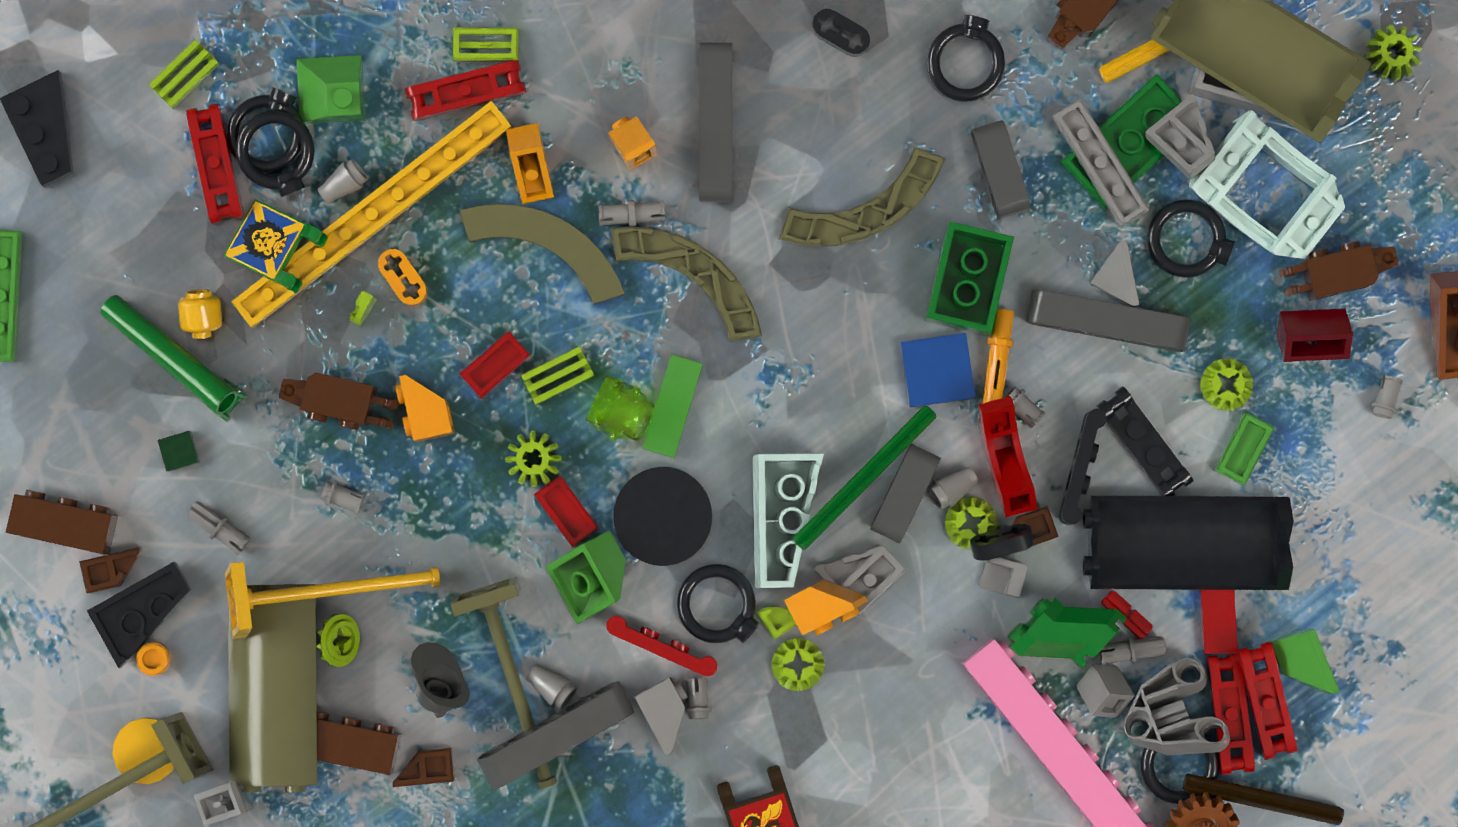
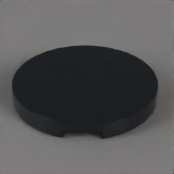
M655 467L638 473L623 486L615 502L613 521L621 544L631 555L648 564L669 566L689 559L704 545L711 530L712 508L706 491L691 475L671 467Z

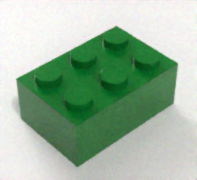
M950 221L946 228L924 321L989 336L992 333L1014 236Z

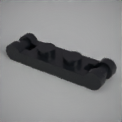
M1122 386L1115 391L1116 396L1109 401L1103 400L1096 406L1097 409H1101L1106 413V422L1162 496H1175V491L1181 486L1187 487L1194 482L1190 473L1180 463L1125 387ZM1124 406L1129 414L1119 420L1115 412ZM1169 467L1175 475L1165 481L1160 473Z
M1093 409L1087 412L1082 421L1058 516L1059 520L1065 525L1076 524L1082 518L1081 509L1078 507L1080 495H1086L1089 488L1091 476L1086 475L1089 462L1094 463L1097 457L1099 444L1094 443L1097 430L1103 427L1107 421L1106 413L1101 409Z

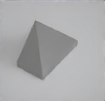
M1127 240L1120 241L1114 247L1091 281V284L1120 304L1136 308L1139 305L1128 244Z
M235 780L194 795L204 827L254 809Z

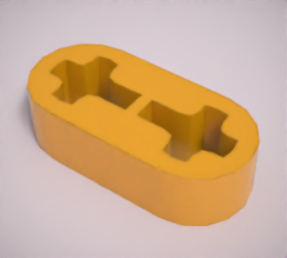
M397 249L384 251L379 257L378 267L398 298L408 306L422 304L426 300L428 289L409 259ZM391 256L395 260L402 259L398 265L404 274L400 277L392 269L388 271L385 269L389 265L387 259ZM405 279H408L413 286L420 285L421 288L417 291L418 298L413 299L411 296L405 298L404 294L407 292V288L403 284Z

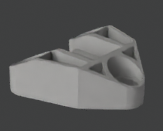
M1192 658L1180 659L1168 665L1141 685L1124 722V730L1130 742L1165 755L1215 753L1226 749L1230 742V733L1226 724L1215 717L1190 720L1182 700L1184 697L1198 693L1206 686L1207 674L1200 662ZM1189 669H1195L1201 673L1198 682L1188 683L1182 680L1183 674ZM1138 721H1144L1149 725L1148 730L1142 736H1134L1131 733V727ZM1211 728H1219L1224 732V735L1219 742H1209L1205 739L1206 732Z

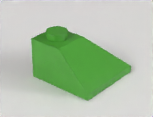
M362 55L296 59L299 114L304 124L366 121Z
M610 530L545 566L576 624L616 603L621 598L626 559Z
M1300 628L1269 640L1272 643L1281 675L1319 692L1329 694L1340 692L1315 629Z

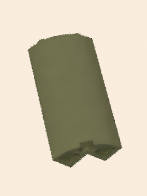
M1173 0L1168 9L1163 6L1161 7L1152 24L1157 26L1150 37L1152 40L1319 143L1322 142L1334 126L1346 102L1360 85L1371 65L1370 61L1271 0Z
M315 584L247 585V589H251L252 592ZM316 598L253 606V609L250 610L252 630L246 638L239 639L232 638L228 606L229 782L235 780L237 785L241 786L242 792H261V787L285 786V792L287 793L305 792V786L317 785Z

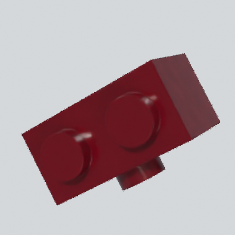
M1346 308L1280 311L1277 339L1283 362L1350 359L1353 331Z

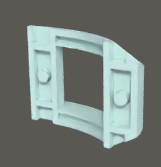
M1249 110L1232 122L1235 126L1214 151L1215 160L1190 180L1189 188L1233 226L1273 255L1305 259L1345 209L1342 194L1338 193L1335 180L1337 178L1304 156L1275 130L1265 125L1256 116L1257 114L1254 111ZM1261 149L1314 189L1278 236L1251 218L1225 196Z

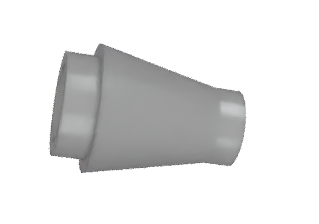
M354 159L348 162L343 161L326 182L318 188V192L328 204H331L333 201L363 188V183L368 180V177Z
M967 467L959 472L933 480V485L928 487V493L940 510L946 507L951 509L972 487L979 484V480L975 472L970 467Z
M538 664L530 670L526 677V680L534 686L552 707L557 706L561 710L566 707L577 690L572 685V680L549 671Z

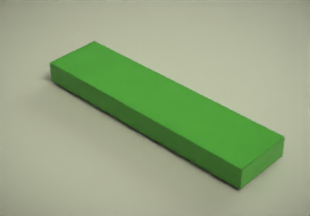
M0 230V362H16L23 236L21 231Z

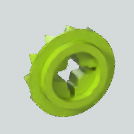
M1219 359L1211 363L1204 370L1200 381L1201 393L1206 402L1212 407L1222 411H1232L1247 403L1253 393V377L1248 371L1247 366L1236 359ZM1217 374L1226 379L1237 375L1233 383L1234 391L1237 395L1230 390L1221 392L1219 395L1217 394L1222 386L1220 377Z
M965 497L947 511L945 529L948 537L954 544L961 548L972 550L970 540L976 536L975 532L973 533L971 529H962L960 531L958 529L966 522L964 510H967L968 514L973 518L984 516V519L980 520L981 522L977 524L978 534L997 530L998 522L995 510L987 501L977 497Z
M332 614L330 619L323 620V630L317 632L321 637L320 642L316 645L322 651L320 659L327 661L328 666L343 667L348 665L355 658L360 645V632L356 622L346 614ZM337 635L344 636V638L340 639V641H338L336 645L333 644V641L337 638Z
M802 638L787 640L774 652L772 671L779 684L786 689L792 691L810 689L818 683L823 675L825 665L823 655L820 649L809 640ZM796 650H799L802 661H807V663L813 662V666L802 668L800 679H797L794 669L783 667V664H789V662L794 661Z

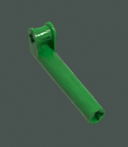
M119 295L111 296L102 305L100 310L102 317L226 422L230 420L229 414L238 403L248 398V395L235 384L212 372Z

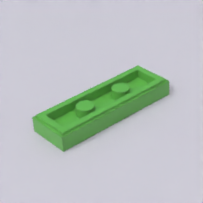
M671 354L643 449L675 459L703 363Z

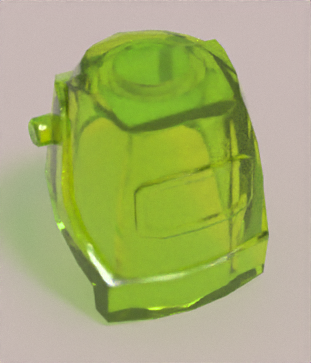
M606 376L594 398L586 421L591 423L596 431L610 436L609 438L613 441H617V439L639 441L652 423L655 405L640 391L639 387L633 386L624 380Z

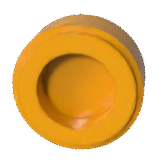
M147 643L137 652L136 663L144 674L150 676L160 675L169 668L171 654L168 648L161 643Z

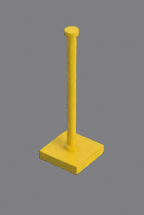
M244 562L230 563L224 573L233 639L246 638L252 630L250 610L255 605L430 584L432 587L440 586V576L437 567H432L427 572L252 592L251 589H247Z

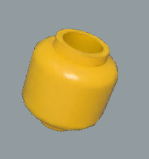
M209 289L186 291V296L178 301L180 328L185 332L192 333V338L195 339L212 337L211 331H215L222 326L220 298L213 295L212 290Z

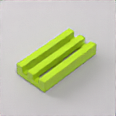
M453 27V61H519V28ZM460 36H512L511 42L460 41ZM460 49H511V53H460Z
M195 39L148 85L174 109L220 64ZM199 51L200 53L188 65H186L163 89L160 87L193 54ZM206 59L208 63L171 98L168 94Z
M580 346L521 375L535 405L595 376ZM578 356L580 361L534 384L532 383V378ZM582 367L584 368L585 373L538 395L536 390Z

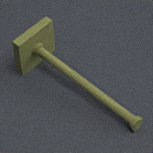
M516 576L454 596L450 605L454 617L477 609L485 613L522 729L525 731L534 726L535 723L497 607L500 606L499 602L519 596L521 587ZM547 762L536 768L539 778L536 782L538 789L557 783L555 775H551Z
M183 712L162 718L151 725L164 751L29 827H56L170 762L183 784L197 779L214 769Z

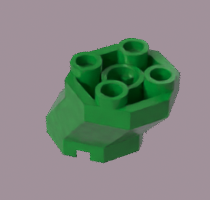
M1042 598L1029 612L1033 617L1026 624H1017L1008 634L1007 638L1011 640L1008 647L1018 656L1069 658L1078 667L1083 668L1087 664L1083 658L1088 655L1094 658L1119 631L1120 628L1115 623H1124L1127 618L1118 609L1065 607L1056 598H1051L1050 600Z

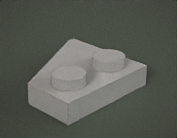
M1193 93L1145 131L1146 139L1190 180L1215 160V152L1198 107V100Z
M883 545L869 549L867 552L843 557L841 560L828 564H820L814 568L822 579L865 595L868 602L858 607L860 614L906 571Z

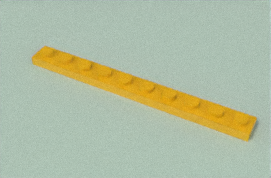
M490 101L324 229L322 233L326 234L328 239L323 247L309 241L292 255L284 270L302 281V286L297 293L262 277L231 302L250 327L255 328L506 134V129H510L512 126L495 104Z

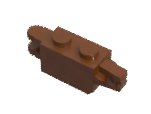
M1059 0L1056 6L1060 10L1055 17L1058 20L1049 33L1047 40L1058 49L1063 50L1077 36L1081 38L1090 37L1119 0Z
M1356 241L1341 245V252L1329 254L1328 249L1311 252L1308 255L1309 259L1299 265L1279 270L1280 277L1285 278L1303 273L1305 281L1303 285H1293L1285 289V297L1307 292L1309 301L1367 288L1376 282L1379 273L1399 265L1394 246L1371 248V244L1361 247L1360 242Z
M316 372L307 377V381L283 379L279 392L280 399L298 405L300 410L308 412L307 419L326 423L327 417L339 419V426L358 430L359 425L368 426L369 424L392 429L394 422L390 421V419L371 416L373 404L390 410L397 409L399 404L397 401L377 397V388L374 386Z

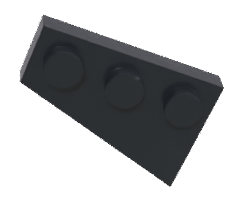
M59 70L0 98L41 186L44 188L74 173L70 138L67 133L65 117L66 106L63 100L61 85L63 84L62 74Z
M172 562L87 610L119 669L128 662L192 590L178 564Z

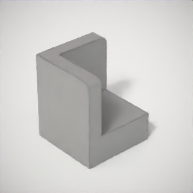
M1003 558L986 560L979 586L987 590L1020 598L1028 565Z
M1092 664L1077 684V690L1092 716L1118 718L1135 696L1117 666Z

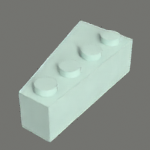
M757 454L753 456L755 588L794 587L802 549L795 544L793 537L809 521L813 495H815L818 473L824 454Z

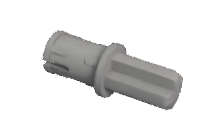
M196 502L188 511V518L209 532L211 539H218L237 555L241 553L247 545L246 543L251 539L227 522L228 518L226 516L221 518L201 502Z
M1162 636L1136 640L1128 637V641L1108 643L1099 652L1101 663L1106 665L1130 660L1132 663H1136V659L1164 656L1166 654L1165 639Z

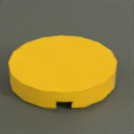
M146 717L137 719L120 729L114 740L112 755L115 766L121 774L164 751L160 740L151 726L159 721L158 719ZM170 762L134 783L151 784L161 781L171 774L175 768Z

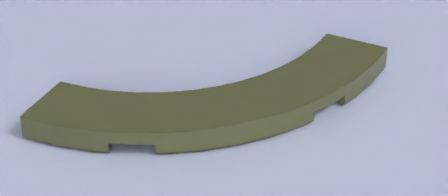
M914 148L904 170L884 192L870 201L846 211L813 213L789 208L779 240L804 246L831 247L847 245L875 236L894 226L921 202L939 175L945 158Z
M510 204L475 206L459 211L470 243L493 238H513L531 242L549 250L564 260L582 280L594 305L625 295L615 271L600 249L587 236L562 219L544 211Z
M646 227L611 229L617 262L645 261L660 264L680 272L701 287L713 301L723 318L730 342L762 337L759 320L749 296L736 276L711 252L680 235Z

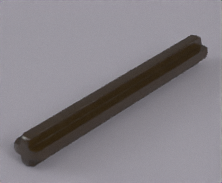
M1189 773L1185 775L1183 781V790L1188 793L1203 796L1204 792H1208L1211 798L1219 795L1224 801L1334 825H1341L1344 817V809L1339 806Z

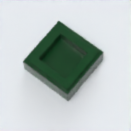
M191 431L157 440L166 472L200 463Z

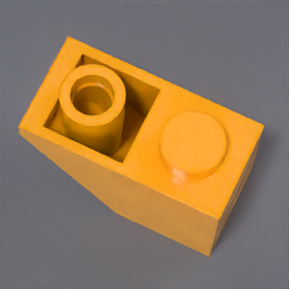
M407 375L399 376L401 384L396 385V393L399 404H405L408 416L403 417L406 436H412L413 441L421 442L455 434L448 401Z
M824 579L784 600L802 636L813 630L817 636L834 627L832 620L838 617L841 618L842 622H845L860 614L858 607L868 602L865 595Z

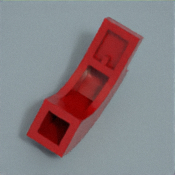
M1011 396L978 404L983 443L1005 518L1037 510L1035 488L1022 452L1015 408Z

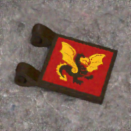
M778 765L767 769L773 791L735 803L729 782H722L717 785V791L729 827H799Z

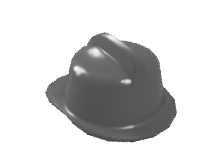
M426 642L418 645L411 656L412 670L417 681L415 691L417 701L428 711L434 712L437 718L443 717L452 709L463 707L469 701L470 691L455 656L446 647L437 643Z

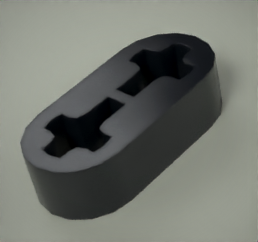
M823 9L814 16L812 29L820 40L851 57H859L868 50L870 36L868 31L862 26L831 9ZM828 17L832 18V25L840 30L839 33L832 29H828L826 33L822 32V24L818 21L820 19L826 21ZM843 33L854 37L856 33L860 34L861 43L864 45L862 47L857 45L854 49L850 48V41L842 36Z
M1017 524L976 535L970 540L973 558L979 561H986L1027 550L1034 545L1031 526Z

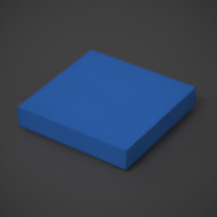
M966 333L900 343L910 408L976 398Z

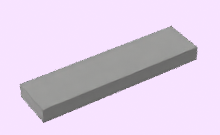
M1081 98L1051 116L1120 228L1150 210Z

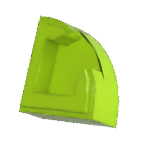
M364 290L363 292L361 291L355 301L357 306L350 313V322L360 327L377 299Z
M772 606L757 611V614L774 640L797 625L790 611L786 608Z

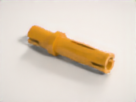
M997 309L991 338L989 337L987 340L990 350L983 403L1003 398L1009 349L1013 348L1014 341L1011 340L1014 311ZM997 361H998L999 364H998V371H997V379H996V386H995V389H994V380H995V373H996V365H997Z

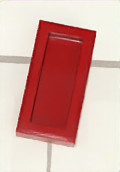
M508 331L463 370L460 375L476 394L483 399L529 359L531 355Z
M561 475L534 494L572 548L599 529Z
M1199 590L1203 654L1238 653L1235 591Z

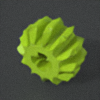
M1393 24L1388 25L1385 32L1378 29L1374 32L1375 39H1370L1366 43V46L1372 51L1365 54V59L1375 61L1369 69L1373 72L1380 68V79L1384 80L1389 73L1393 81H1398L1401 78V73L1408 77L1413 73L1412 67H1417L1421 62L1415 55L1422 52V47L1413 46L1412 44L1418 37L1416 34L1411 35L1409 38L1406 37L1407 27L1402 26L1398 32H1396ZM1391 47L1398 50L1395 54H1399V56L1395 59L1389 56L1392 53L1388 52Z
M530 431V442L527 443L525 437L519 434L517 439L522 446L520 448L514 444H509L508 449L517 453L516 457H505V462L517 463V466L508 471L509 474L513 476L522 471L518 479V483L521 485L526 482L529 475L531 476V487H537V476H541L545 484L550 483V479L545 472L549 470L557 475L559 470L550 464L551 462L562 461L560 455H550L551 452L557 450L558 444L552 443L545 448L544 446L549 440V435L543 434L539 443H537L536 432ZM536 450L539 451L541 455L538 457L542 459L541 464H534L529 468L526 465L529 461L525 459L527 453L534 454Z

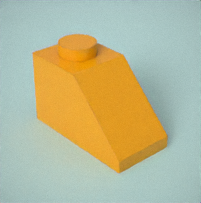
M626 116L611 126L613 130L608 132L609 137L629 171L657 155L656 144L637 116L631 120Z
M534 123L506 129L509 153L522 204L554 198L539 124Z

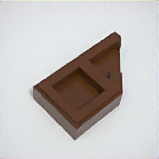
M1048 506L1017 516L1012 525L1027 524L1031 526L1034 545L1059 537Z
M141 547L79 561L86 594L121 586L141 555Z
M452 748L418 751L392 782L393 787L455 781Z

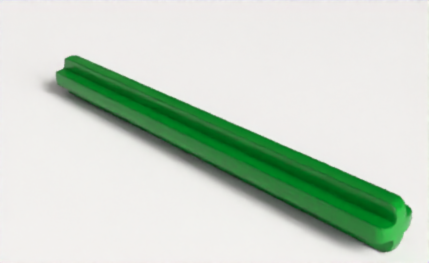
M923 406L793 537L795 544L802 550H806L936 419L935 412L930 407Z

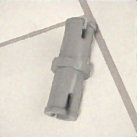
M629 200L627 204L598 205L599 226L629 224V227L636 226V223L665 222L664 201L634 203V200Z

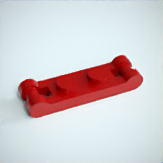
M508 61L405 88L406 97L411 99L413 110L410 111L412 120L421 121L433 116L490 101L517 97L527 93L525 83L520 81L518 72L521 71L519 61ZM506 75L508 85L499 87L496 77ZM432 93L435 104L426 106L423 96Z
M219 103L208 105V109L199 111L197 108L186 110L211 224L222 222V218L233 216L234 219L244 217V210L239 196L223 123V114ZM211 121L213 129L202 131L201 123ZM227 195L229 203L218 206L216 197Z
M612 616L607 621L606 628L613 636L703 676H712L717 671V661L712 656H704L701 659L688 653L689 646L673 639L670 645L658 640L659 633L644 626L641 627L640 631L630 628L622 616Z
M1270 641L1261 643L1259 648L1249 650L1248 647L1238 649V657L1242 666L1264 760L1275 758V754L1285 751L1287 754L1297 752V745L1272 643ZM1265 661L1266 668L1254 670L1253 663ZM1282 733V739L1271 741L1270 736Z
M1238 653L1229 654L1227 658H1218L1217 655L1207 656L1206 667L1209 675L1213 717L1222 720L1230 733L1229 745L1226 749L1218 752L1220 775H1229L1235 770H1243L1244 773L1254 772L1255 762L1245 679ZM1231 670L1232 680L1221 681L1220 672ZM1215 728L1216 742H1219L1223 738L1224 732L1219 728ZM1229 748H1241L1240 757H1230Z

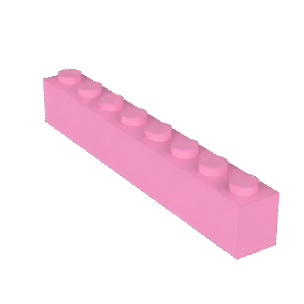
M995 639L989 640L961 663L1093 827H1155L1151 822L1145 825L1137 814L1141 812L1138 805L1129 795L1125 799L1116 789L1120 786L1116 778L1108 769L1103 773L1095 764L1099 760L1098 756L1087 743L1083 747L1074 738L1078 734L1077 730L1067 718L1061 721L1053 712L1057 708L1056 704L1046 692L1040 695L1035 690L1032 684L1036 680L1024 666L1018 669L1011 660L1015 654L1003 640L999 643Z

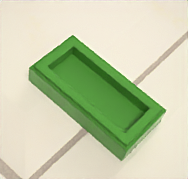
M1244 412L1214 471L1245 486L1275 427Z

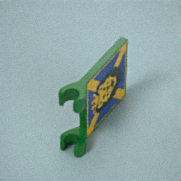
M255 199L223 256L297 293L302 286V281L284 271L302 238L323 247L328 236L322 233L320 229Z

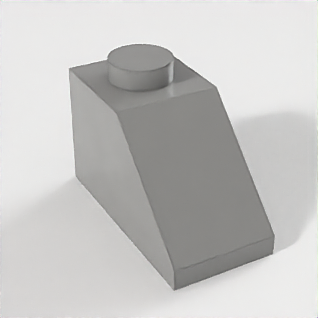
M669 677L634 697L666 756L672 753L686 707L683 700L688 698L680 681L678 680L673 683Z

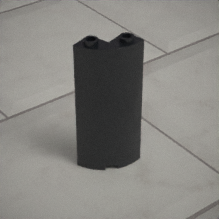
M1091 496L1090 509H1084L1083 527L1088 529V556H1083V575L1089 576L1090 589L1289 590L1293 573L1289 542L1294 523L1290 497Z

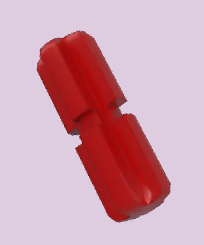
M1110 591L1102 599L1101 604L1104 608L1118 609L1127 618L1122 624L1138 639L1145 638L1152 630V624L1136 609L1132 611L1130 609L1131 605L1116 591Z

